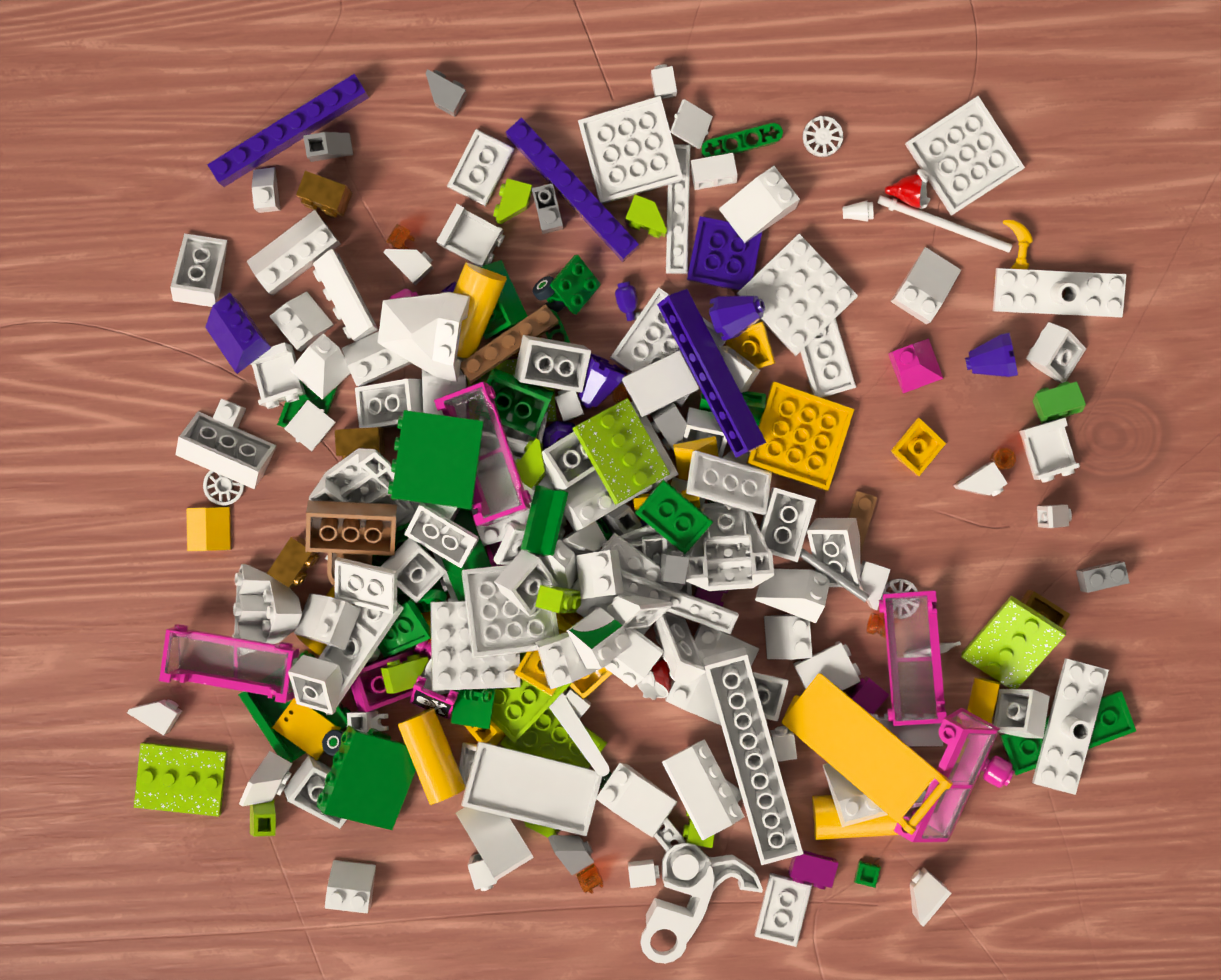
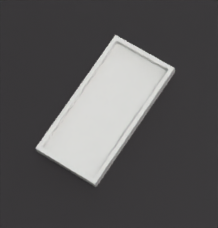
M478 741L461 805L475 810L587 836L602 776L592 769Z

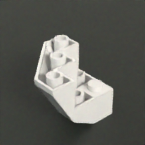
M241 564L239 573L235 574L236 603L233 606L235 626L232 637L270 644L279 643L298 627L302 616L299 597L290 588L267 573L247 564ZM239 646V655L258 649Z

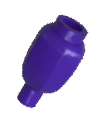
M630 281L619 283L615 291L617 305L623 313H626L627 321L636 320L634 314L638 306L636 289L630 285Z

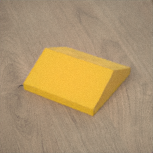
M764 322L754 324L738 337L726 340L727 346L758 369L775 364Z
M917 418L891 452L913 473L920 476L946 443L920 418Z
M716 436L673 445L679 479L688 480L693 451L696 450L719 457Z
M230 507L187 508V551L231 550Z

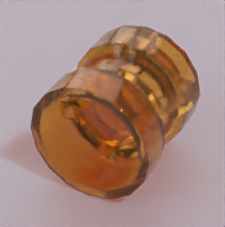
M618 385L612 393L614 402L618 404L627 398L632 402L625 385Z
M1008 448L996 449L991 453L990 462H994L999 470L1010 469L1016 462V456Z
M871 613L866 633L874 635L877 632L881 637L886 638L885 617L880 618L879 614Z

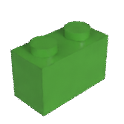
M1063 382L1050 390L1049 388H1043L1037 391L1033 399V404L1041 424L1081 413L1086 406L1077 382Z

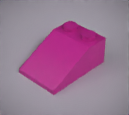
M412 650L376 660L364 666L351 685L359 712H370L412 695L413 688L394 694L387 693L381 668L386 667L387 662L398 659L400 662L407 661V656L414 655Z

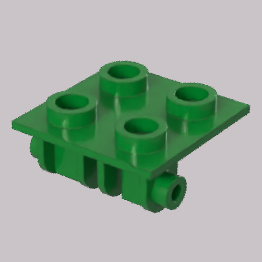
M496 688L454 690L459 692L453 707L451 723L490 729Z

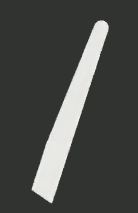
M562 693L549 707L596 773L600 776H606L609 773L608 764Z

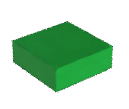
M859 861L854 882L876 888L881 867Z

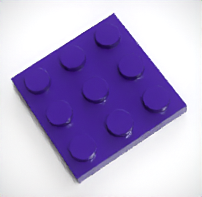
M700 216L687 280L740 291L753 278L762 232L744 243L729 222Z

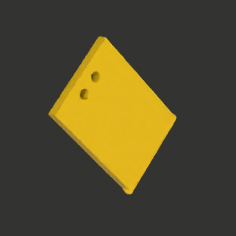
M295 698L272 727L315 760H318L324 752L322 740L325 734L331 730L341 729L313 708L297 704Z

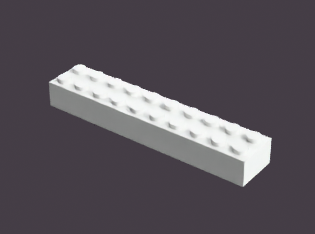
M746 647L703 658L705 670L761 865L802 855L801 843Z

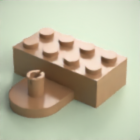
M308 500L305 552L328 553L327 575L333 586H335V560L338 557L372 565V555L394 556L397 505Z

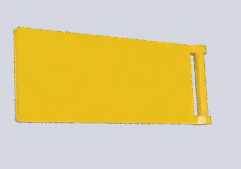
M822 673L817 674L782 720V724L911 835L916 831L918 823L946 789H950L953 785L950 779L937 771ZM935 778L939 782L936 788L909 821L903 818Z

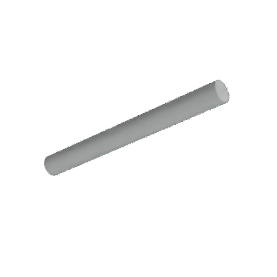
M801 549L800 557L863 602H866L870 596L805 549Z

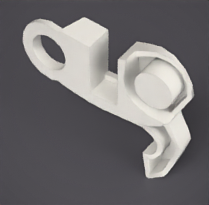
M682 843L674 845L666 851L662 859L664 887L689 894L691 897L687 908L654 898L646 913L647 926L641 935L640 943L643 953L650 960L664 964L673 962L681 957L686 949L687 942L704 917L712 892L725 879L735 877L738 879L740 890L762 893L763 889L755 870L734 855L708 857L695 844ZM668 929L677 936L674 947L664 952L655 950L650 945L651 937L658 930Z

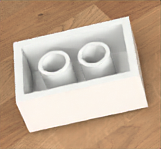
M523 335L514 377L522 383L582 393L591 350L583 345Z

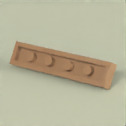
M545 304L462 361L460 370L472 384L520 351L523 335L540 337L556 326L558 319Z

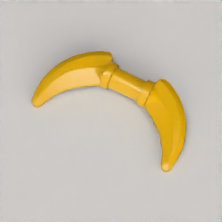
M1003 220V224L1014 231L1019 241L1018 257L1010 269L1027 270L1029 263H1027L1026 256L1028 246L1033 242L1032 236L1023 224L1014 220Z

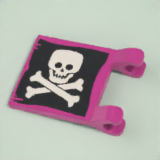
M418 675L413 686L410 703L425 710L434 708L437 715L449 720L459 692L450 690L448 697L424 688L426 678Z

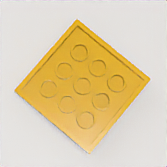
M772 382L765 410L758 425L767 443L751 451L746 464L828 491L854 409L777 382Z

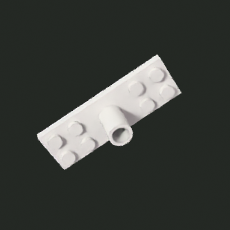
M996 268L993 311L1123 317L1126 274ZM1065 288L1066 294L1062 298V291Z
M398 602L397 611L394 614L354 605L361 610L345 650L327 645L318 658L340 666L343 684L337 706L366 663H372L378 659L380 654L379 644L404 609Z
M1065 658L1032 783L1076 795L1106 683L1108 669Z

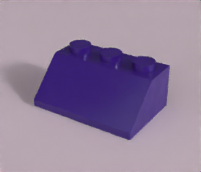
M228 293L212 306L205 328L235 373L238 374L271 349V346L243 305L231 293Z

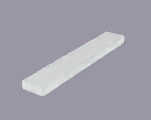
M674 144L684 180L668 185L666 274H687L690 145Z
M621 570L625 596L636 595L670 601L673 603V607L668 612L731 635L739 616L737 612Z

